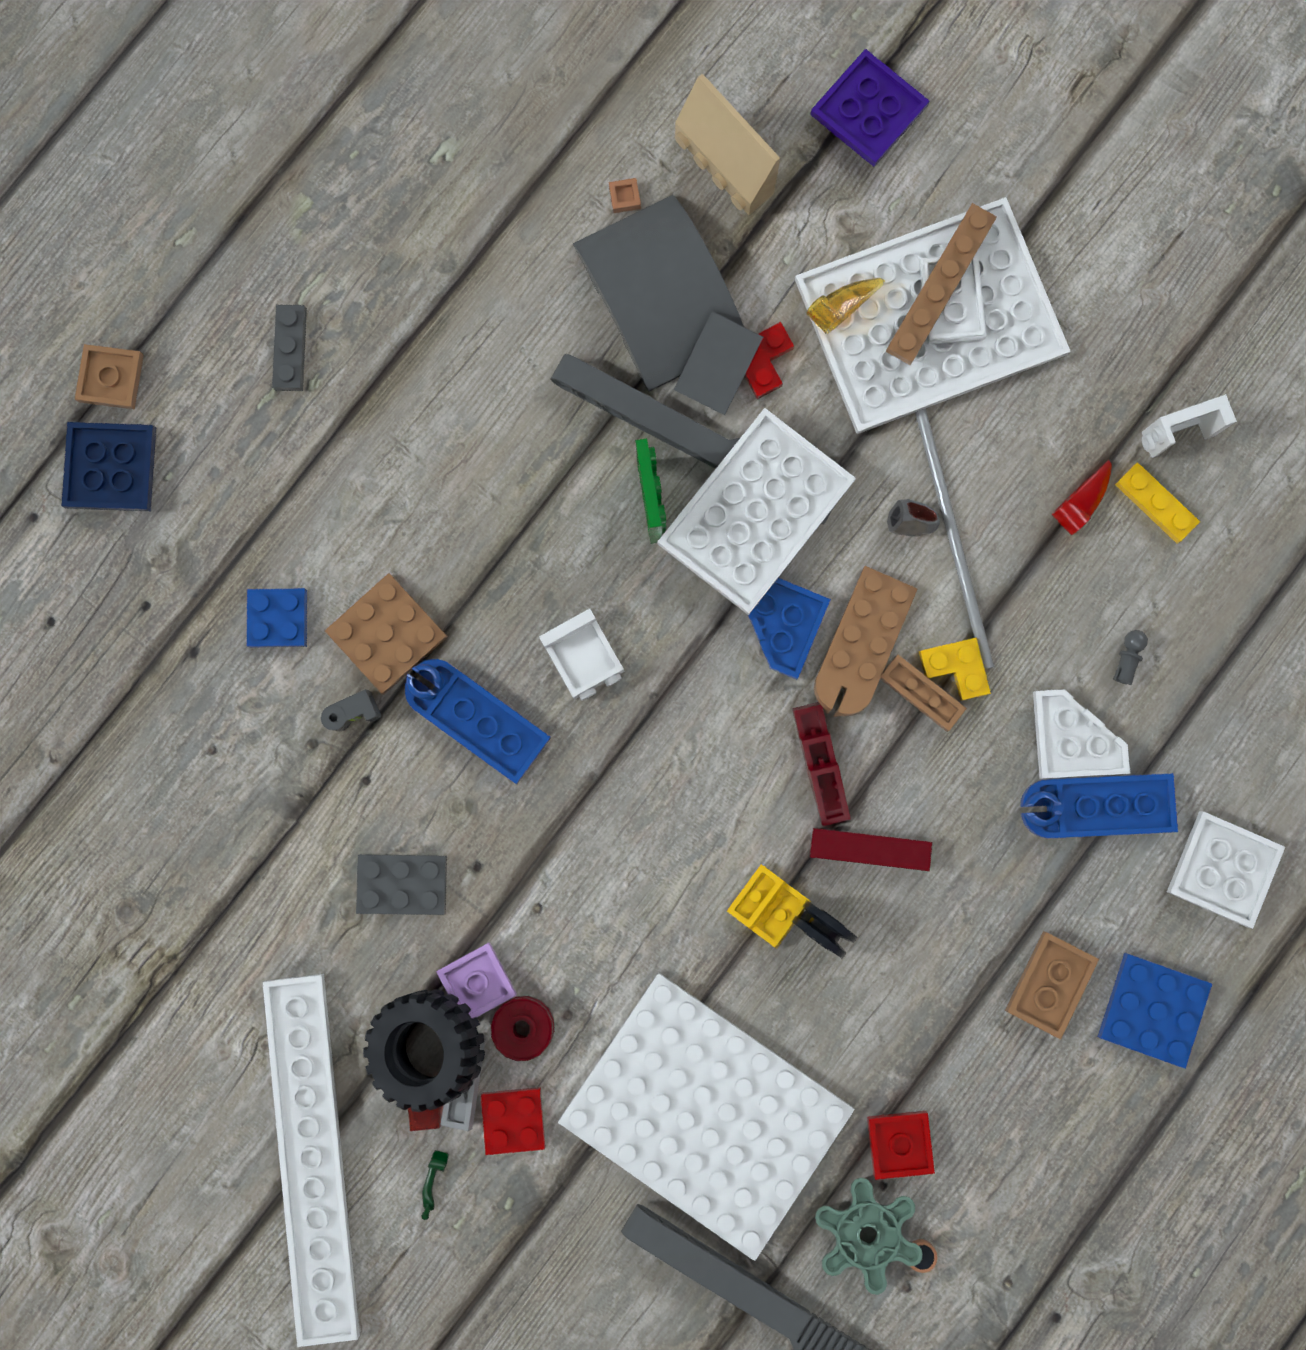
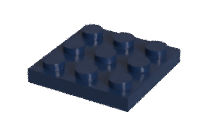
M67 422L61 506L65 509L151 512L156 427L143 424Z

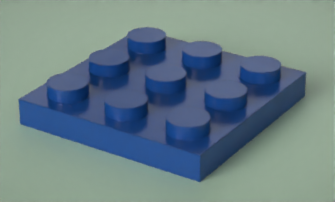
M1124 953L1097 1037L1186 1069L1212 983Z

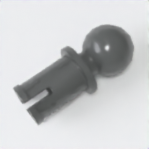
M1132 630L1124 638L1127 651H1120V662L1113 680L1119 683L1132 685L1138 663L1143 660V657L1138 655V653L1148 645V638L1140 630Z

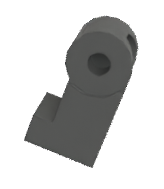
M365 689L326 707L321 713V722L328 730L344 731L351 722L365 717L366 721L373 722L382 718V715L372 692Z

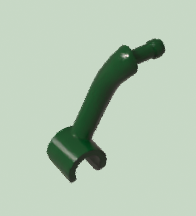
M434 1150L422 1190L423 1207L425 1209L421 1215L423 1220H427L430 1211L435 1208L432 1187L437 1170L445 1171L449 1158L448 1153Z

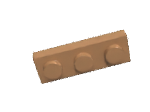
M898 654L883 671L880 678L946 732L951 730L967 709Z

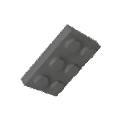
M358 855L356 914L445 915L447 856Z

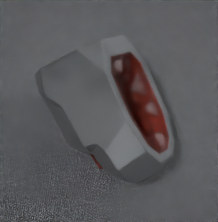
M904 499L898 500L889 511L887 524L889 531L894 534L921 536L922 534H930L936 531L940 525L938 513L928 505Z

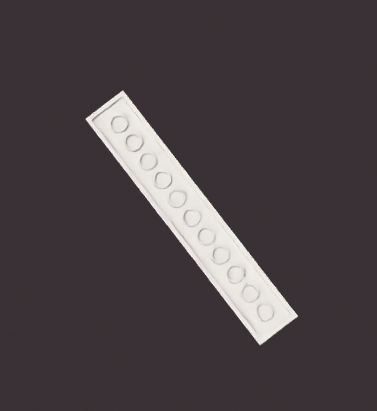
M324 974L264 981L263 992L297 1347L358 1340L360 1333Z

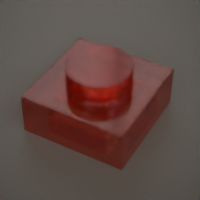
M440 1107L431 1111L427 1109L423 1112H413L411 1108L408 1109L410 1131L439 1129L441 1127Z

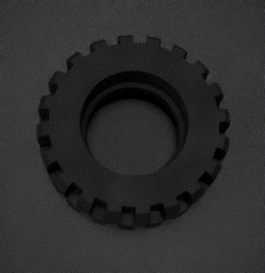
M421 990L398 997L394 1001L387 1003L381 1008V1013L373 1017L370 1023L374 1028L366 1031L365 1041L368 1042V1047L363 1048V1057L368 1058L369 1065L365 1066L367 1075L372 1073L375 1080L372 1082V1085L376 1091L382 1089L384 1092L382 1097L390 1103L396 1100V1106L403 1110L411 1108L413 1112H423L427 1109L431 1111L455 1100L462 1093L470 1089L473 1085L472 1080L477 1078L481 1071V1067L477 1064L484 1061L485 1051L480 1050V1044L485 1041L483 1033L478 1034L476 1028L480 1023L477 1017L471 1018L468 1014L471 1008L466 1003L457 1004L459 1001L458 997L453 994L444 996V992L441 990L429 992L428 990ZM415 1022H421L431 1027L442 1042L444 1060L440 1072L435 1077H429L417 1071L407 1056L406 1037L409 1029Z

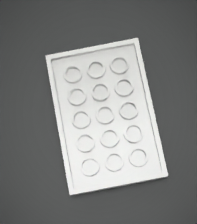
M764 408L658 540L657 544L749 615L856 478Z

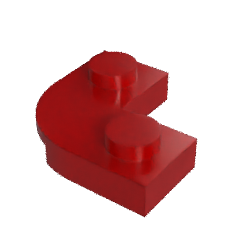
M781 322L758 333L763 336V339L744 375L757 400L783 385L771 361L793 350L794 344Z

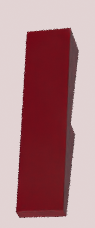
M813 828L810 857L930 871L933 842Z

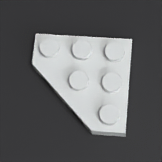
M1065 689L1033 692L1039 779L1130 774L1128 744L1120 737H1116L1105 727L1103 722L1088 709H1084L1076 702L1071 694Z

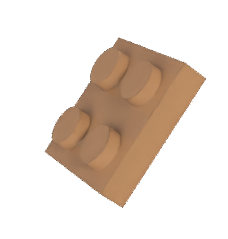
M84 344L75 400L80 403L135 410L144 355L140 351Z

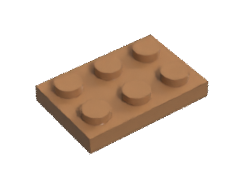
M1043 931L1005 1011L1062 1039L1099 959Z

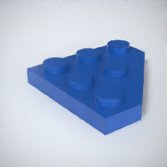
M777 578L748 615L770 669L793 679H798L831 599Z

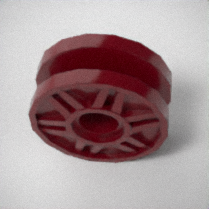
M516 996L506 1001L495 1012L491 1022V1038L496 1049L504 1057L514 1061H529L540 1056L551 1043L555 1032L554 1017L550 1008L540 999L532 996ZM523 1020L530 1025V1034L523 1036L517 1032L516 1023Z

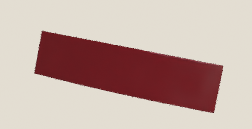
M819 702L792 708L821 825L826 826L850 820L841 773L836 762L823 707Z

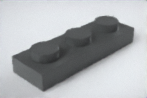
M276 304L272 388L275 391H303L307 308L304 305Z

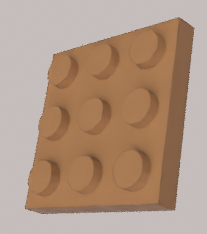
M390 573L382 578L325 630L330 638L383 695L448 638Z

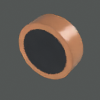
M924 1239L912 1241L919 1245L923 1255L919 1264L910 1267L920 1273L931 1271L937 1263L935 1248L929 1241Z

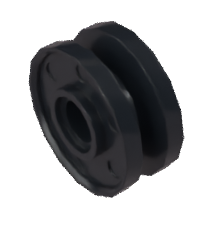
M806 900L803 908L811 915L809 921L795 916L791 922L822 947L843 959L846 951L837 942L842 938L854 943L858 937L823 909H819Z

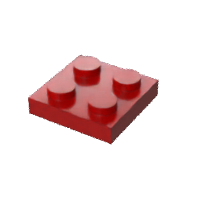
M541 1087L481 1093L485 1155L545 1150Z
M927 1111L867 1117L875 1180L935 1174Z

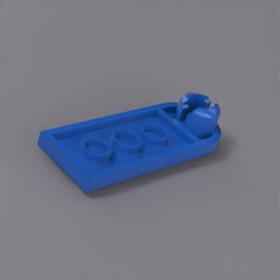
M430 659L414 666L412 669L435 686L431 690L412 675L407 674L405 696L412 709L509 780L518 784L551 737L448 662Z
M1173 773L1040 780L1031 784L1024 791L1021 798L1020 807L1047 806V812L1021 813L1026 828L1034 835L1042 838L1178 832Z

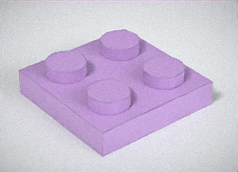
M490 942L436 971L447 993L459 998L457 1004L466 1003L471 1008V1011L468 1013L471 1018L478 1017L517 995Z

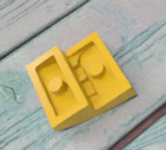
M761 864L727 912L777 949L795 925L791 922L795 916L801 917L805 911L803 904L806 900L811 901Z

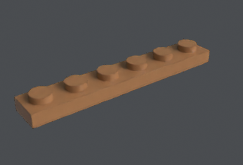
M973 203L971 204L886 349L887 353L911 366L997 216Z

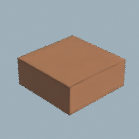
M636 178L609 182L613 213L641 209Z

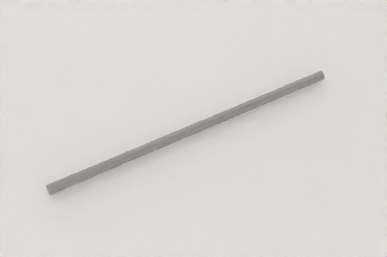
M926 408L915 412L972 631L974 638L977 637L984 669L993 668L992 656Z

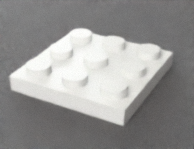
M1199 811L1167 893L1253 929L1285 847L1204 811Z

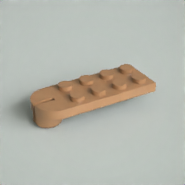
M864 566L815 679V696L827 714L832 710L841 688L845 689V694L833 717L853 716L868 706L918 590L917 588Z

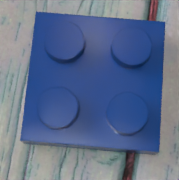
M305 588L247 589V647H307V590Z

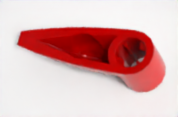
M1109 460L1097 469L1051 514L1070 535L1079 531L1091 519L1092 514L1102 501L1112 470V464Z

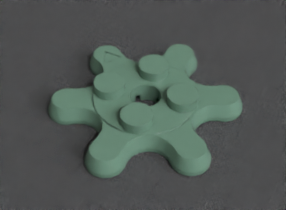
M857 1178L851 1184L852 1204L848 1209L838 1211L831 1206H822L816 1212L815 1219L818 1226L831 1231L836 1237V1246L823 1257L822 1268L828 1275L837 1276L847 1267H857L864 1274V1285L867 1291L878 1295L884 1292L887 1287L885 1269L889 1263L900 1261L908 1266H916L922 1260L923 1254L919 1245L905 1240L901 1233L902 1224L914 1215L915 1204L910 1197L899 1196L891 1204L881 1205L873 1197L871 1182L866 1178ZM863 1227H872L876 1230L877 1236L874 1241L866 1243L860 1239V1232Z

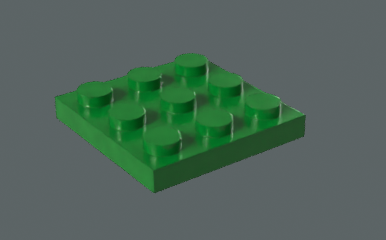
M646 438L635 440L636 457L650 544H654L666 532L667 520L665 507L661 502L662 489L660 477L657 476L656 472L657 459L655 448L648 446Z

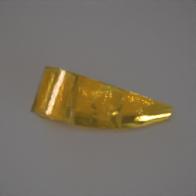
M882 278L861 280L845 285L827 296L822 295L812 303L806 315L825 334H829L884 285L885 280Z

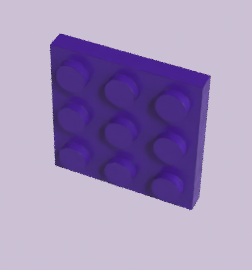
M864 49L811 109L810 115L875 167L928 107L930 101L867 49Z

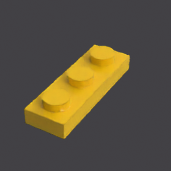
M1138 462L1115 483L1133 503L1177 544L1200 523L1185 506Z

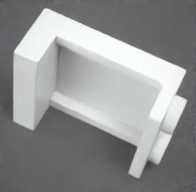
M1226 394L1157 419L1142 431L1144 449L1150 453L1152 458L1156 457L1176 443L1173 433L1199 424L1205 440L1221 433L1237 422Z
M591 609L539 636L574 700L580 697L581 701L596 694L595 688L605 683L608 687L622 679L620 674L625 672L624 668L607 641Z

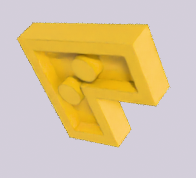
M977 637L919 651L924 675L929 679L954 674L960 701L991 694Z

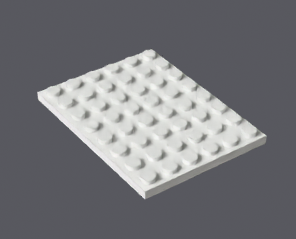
M1006 197L981 206L982 209L997 216L977 251L987 337L984 340L928 344L927 337L911 366L886 352L922 289L920 259L942 255L966 212L795 276V282L857 434L1061 358L1071 352Z
M658 972L558 1120V1123L755 1261L855 1109Z

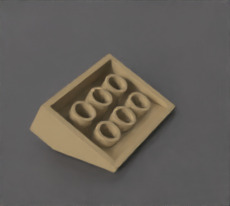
M701 74L698 76L675 122V140L684 150L687 148L694 155V161L702 170L707 169L712 175L713 182L720 190L725 189L729 193L735 207L739 210L743 209L750 215L774 195L780 157L713 84Z

